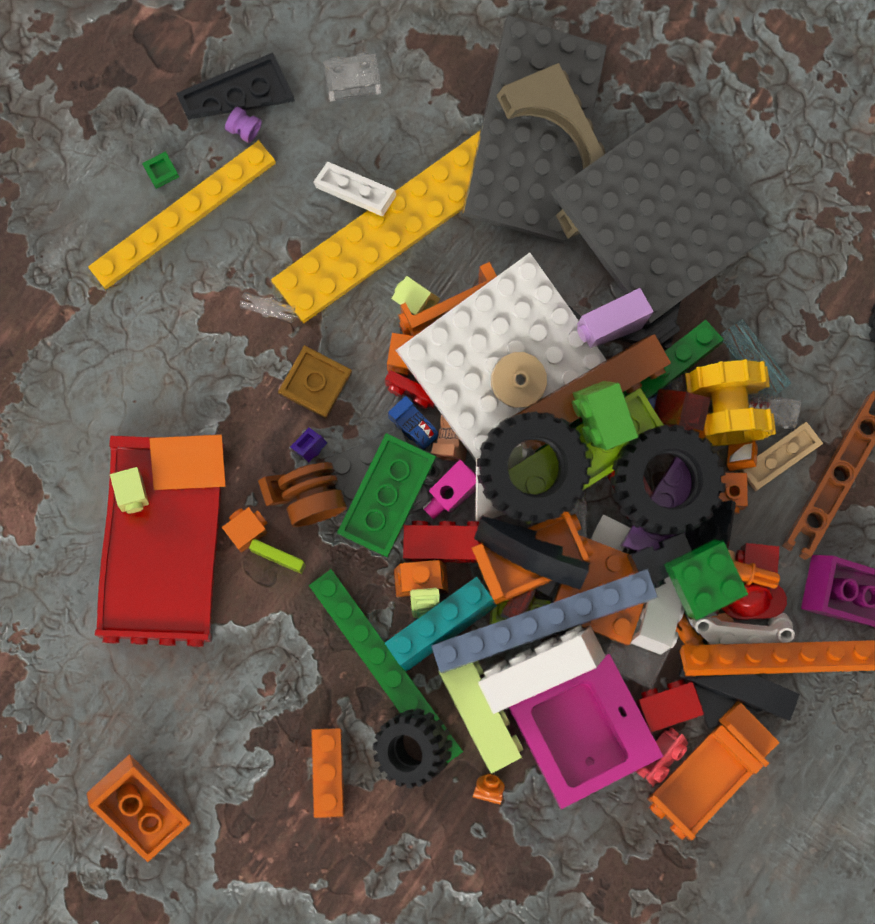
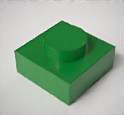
M166 151L142 163L155 189L179 178Z

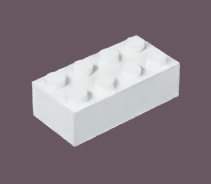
M581 625L566 631V634L562 635L558 641L556 637H552L540 643V646L536 647L534 652L531 651V648H528L516 654L514 658L509 660L510 663L508 664L504 659L490 666V669L484 672L485 677L478 683L493 714L596 668L606 656L592 627L588 626L582 629Z

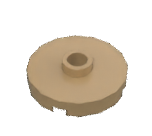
M513 352L502 357L491 373V387L495 396L512 408H525L536 403L543 396L547 386V374L543 364L535 356L526 352ZM517 375L523 376L524 383L522 385L516 383Z

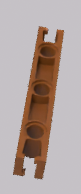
M875 391L866 396L781 545L785 549L792 551L796 543L794 539L799 532L809 536L810 540L806 548L803 547L799 554V557L804 560L813 555L875 445V416L869 413L871 405L875 401ZM864 423L869 426L871 430L870 435L864 434L861 431L860 424ZM835 469L841 470L844 473V481H839L835 478ZM811 515L817 518L818 528L809 526L807 522L808 516Z

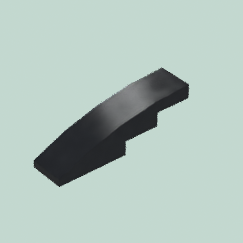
M481 516L475 532V540L526 570L581 590L589 572V562L562 555V546L536 539L537 531Z
M683 664L678 674L679 677L726 698H733L755 709H761L788 721H791L800 695L754 674L685 676Z

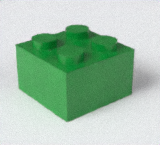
M713 540L664 564L688 617L698 620L748 595L728 549L722 541Z

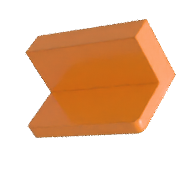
M737 701L718 721L766 767L769 762L765 757L780 742L741 702Z

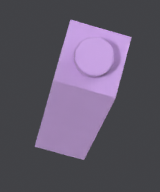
M639 288L583 315L577 324V331L581 340L587 342L589 347L593 348L641 330L654 311Z

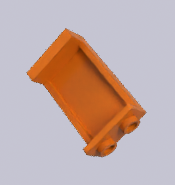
M490 262L481 265L479 268V285L431 308L412 315L407 304H401V314L398 317L400 320L399 326L403 334L416 336L497 277Z
M564 512L559 518L549 519L528 528L537 531L536 539L562 546V555L590 563L589 557L593 553L587 539L583 541L580 539L577 531L582 528L576 514L570 515L569 512ZM483 544L472 547L495 604L552 581L518 566L483 546Z
M722 725L716 726L647 798L652 803L649 808L661 820L665 816L673 824L670 829L679 839L683 840L686 837L692 841L696 837L695 834L752 774L759 772L763 765Z

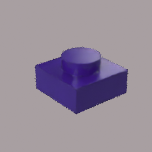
M308 428L290 448L309 463L320 454L327 442L321 435Z

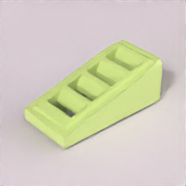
M437 588L410 591L412 616L414 618H420L440 603L439 589Z

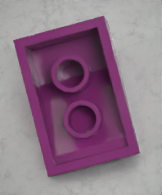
M812 555L801 609L875 628V569L836 556Z

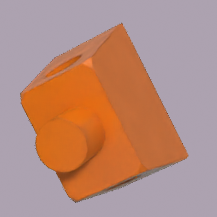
M440 560L401 563L394 569L396 597L410 596L411 590L437 588L439 589V594L449 593L447 566Z

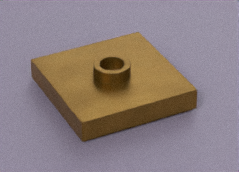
M304 345L281 385L278 394L327 419L350 378L352 370Z

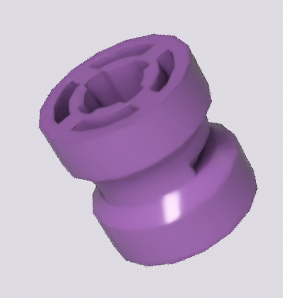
M236 107L226 121L225 130L232 134H240L242 140L251 143L257 136L262 121L255 116L249 117L245 110Z

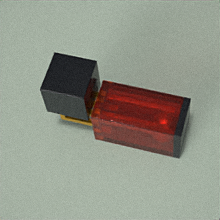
M551 581L508 599L500 616L508 619L530 611L538 595L537 591L552 598L559 583Z

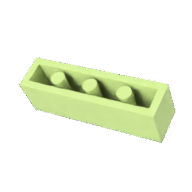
M477 661L445 673L438 671L490 774L522 758L519 752L523 751V747L516 735L510 736L506 726L510 725V722L505 712L501 710L493 714L479 686L480 675L484 674L479 662Z

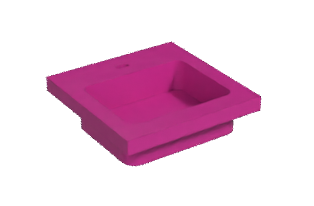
M610 654L606 655L596 668L509 707L560 810L663 757ZM619 707L622 708L625 717L621 716L618 710Z

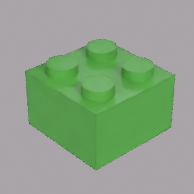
M602 381L573 393L575 399L572 401L573 409L576 415L582 418L584 424L582 434L585 441L591 443V446L608 450L638 438L619 383Z

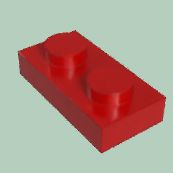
M389 370L385 378V386L389 387V392L398 397H402L404 394L412 398V402L423 409H427V407L435 408V404L420 384Z

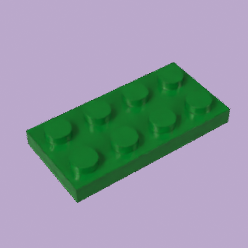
M386 433L337 534L388 558L437 459L436 456Z

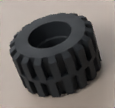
M410 709L398 714L380 727L381 730L375 735V739L378 741L373 744V750L377 751V754L374 755L375 762L379 761L381 766L378 769L381 773L386 772V779L391 782L394 779L396 780L395 785L400 787L405 784L407 788H414L416 785L420 787L446 768L448 765L446 761L451 759L452 752L448 751L452 747V740H447V736L450 733L448 729L443 730L441 727L444 724L441 719L434 720L435 715L431 712L424 715V710L417 709L416 711ZM404 735L414 738L419 743L422 750V761H417L407 754L403 745Z

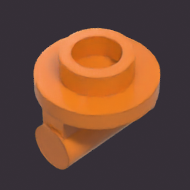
M487 774L480 776L476 782L473 798L501 804L505 785L496 775Z

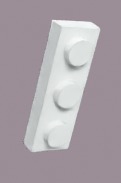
M328 161L314 181L317 189L382 217L396 197L394 189Z

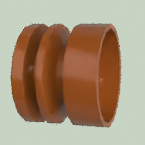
M331 462L299 467L280 477L277 481L279 488L285 490L282 493L284 500H297L286 508L292 527L316 524L347 510L342 491L328 490L338 482L337 476L331 475L335 472Z

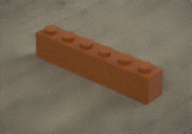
M655 334L649 335L515 415L527 412H547L554 414L556 418L565 419L569 424L577 419L583 422L581 416L578 417L572 406V401L575 400L574 392L602 381L619 383L622 392L626 390L627 394L642 387L641 381L647 377L653 380L666 372L664 367L671 364ZM527 440L520 443V445H523V449L531 447L532 450H536L546 444L539 440Z

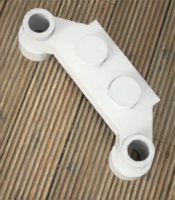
M785 613L770 618L768 626L715 621L711 616L698 620L688 618L690 625L709 642L708 645L789 643L795 636L793 623Z

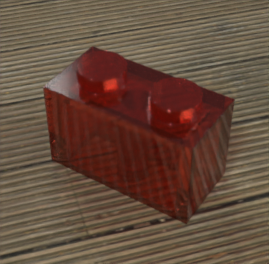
M659 389L654 411L663 425L670 427L680 425L684 426L685 430L703 431L710 397L684 391Z

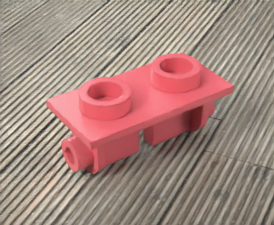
M670 728L668 731L665 730L656 741L663 757L635 771L643 779L646 777L652 787L657 782L661 783L669 774L668 768L675 760L679 761L687 751L686 746L689 743L686 738L673 728Z

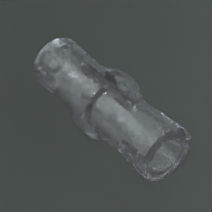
M244 292L242 298L252 301V303L241 300V309L261 313L265 318H270L271 316L293 323L295 317L285 312L296 314L294 311L297 308L296 306L277 302L275 298L269 296L263 298L248 292Z

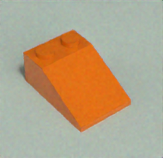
M130 754L87 792L89 807L147 862L191 824L186 815L150 773Z

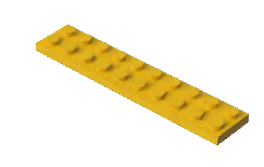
M480 131L395 191L396 197L383 217L371 211H366L271 279L272 284L303 324L463 210Z

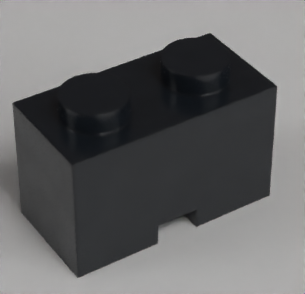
M684 533L676 534L658 542L660 546L658 549L654 550L653 546L627 555L634 574L648 569L655 588L666 584L664 579L669 577L664 564L692 551Z

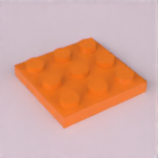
M579 535L581 541L587 539L593 553L589 557V572L581 590L560 583L554 602L633 575L634 571L627 557L629 554ZM644 603L582 624L581 626L583 629L591 626L596 634L624 645H630Z

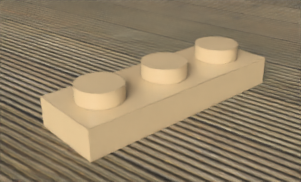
M805 422L758 455L756 467L740 469L739 471L747 473V481L756 492L820 447L823 442L810 425Z

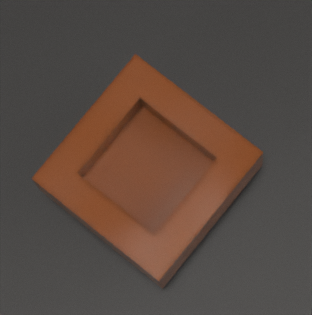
M285 474L266 476L258 480L266 506L287 504L292 501L283 499L282 493L285 490L280 489L277 482Z

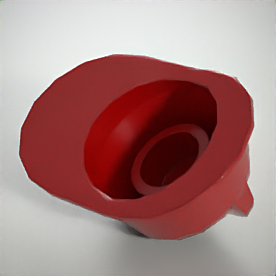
M742 581L748 595L722 608L728 616L737 620L769 619L783 613L787 606V596L779 585L777 588H770L756 583L746 585L745 581Z

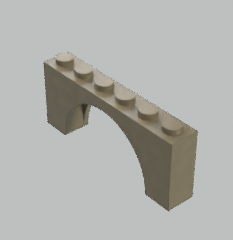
M559 63L507 84L497 94V98L508 120L520 116L541 117L565 130L578 147L583 169L605 155L604 146L601 142H598L593 132L592 122L589 118H586L581 108L580 98L574 94L570 86L569 76L566 71L562 70ZM562 209L556 217L567 239H570L580 234V232Z

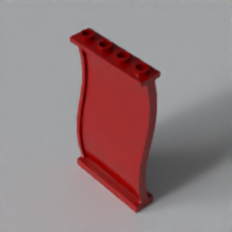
M110 436V474L137 467L142 475L149 505L143 506V510L136 513L122 512L117 505L110 478L100 566L95 636L103 638L102 643L119 644L120 639H131V644L147 645L148 640H159V645L176 646V641H187V646L204 647V642H212V598L221 487L154 490L149 439L154 437Z

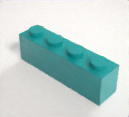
M475 577L386 641L385 645L399 665L407 672L433 653L432 645L454 638L497 607V605L478 577Z

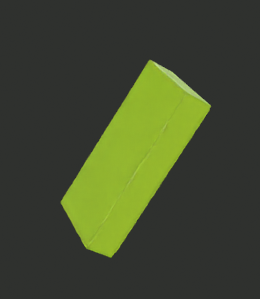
M256 539L252 540L249 550L252 553L300 574L303 573L306 566L303 560Z

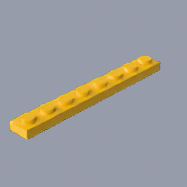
M258 140L89 265V270L104 289L107 290L275 165V159Z

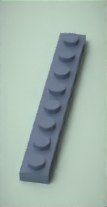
M647 569L432 645V650L440 673H445L658 598Z

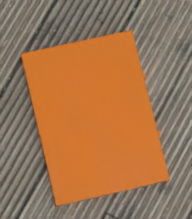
M222 434L149 438L154 490L226 487Z

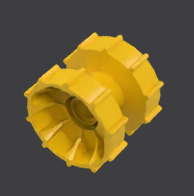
M747 359L727 362L720 361L719 363L696 367L695 370L685 374L687 394H691V399L712 400L713 413L702 415V417L691 421V428L700 433L699 438H707L712 443V446L718 447L764 440V438L776 434L774 414H771V409L749 408L748 395L757 394L758 391L770 387L767 366L765 367V361L757 362Z

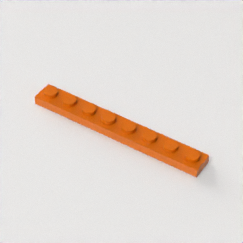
M875 640L682 645L680 650L685 676L875 671Z

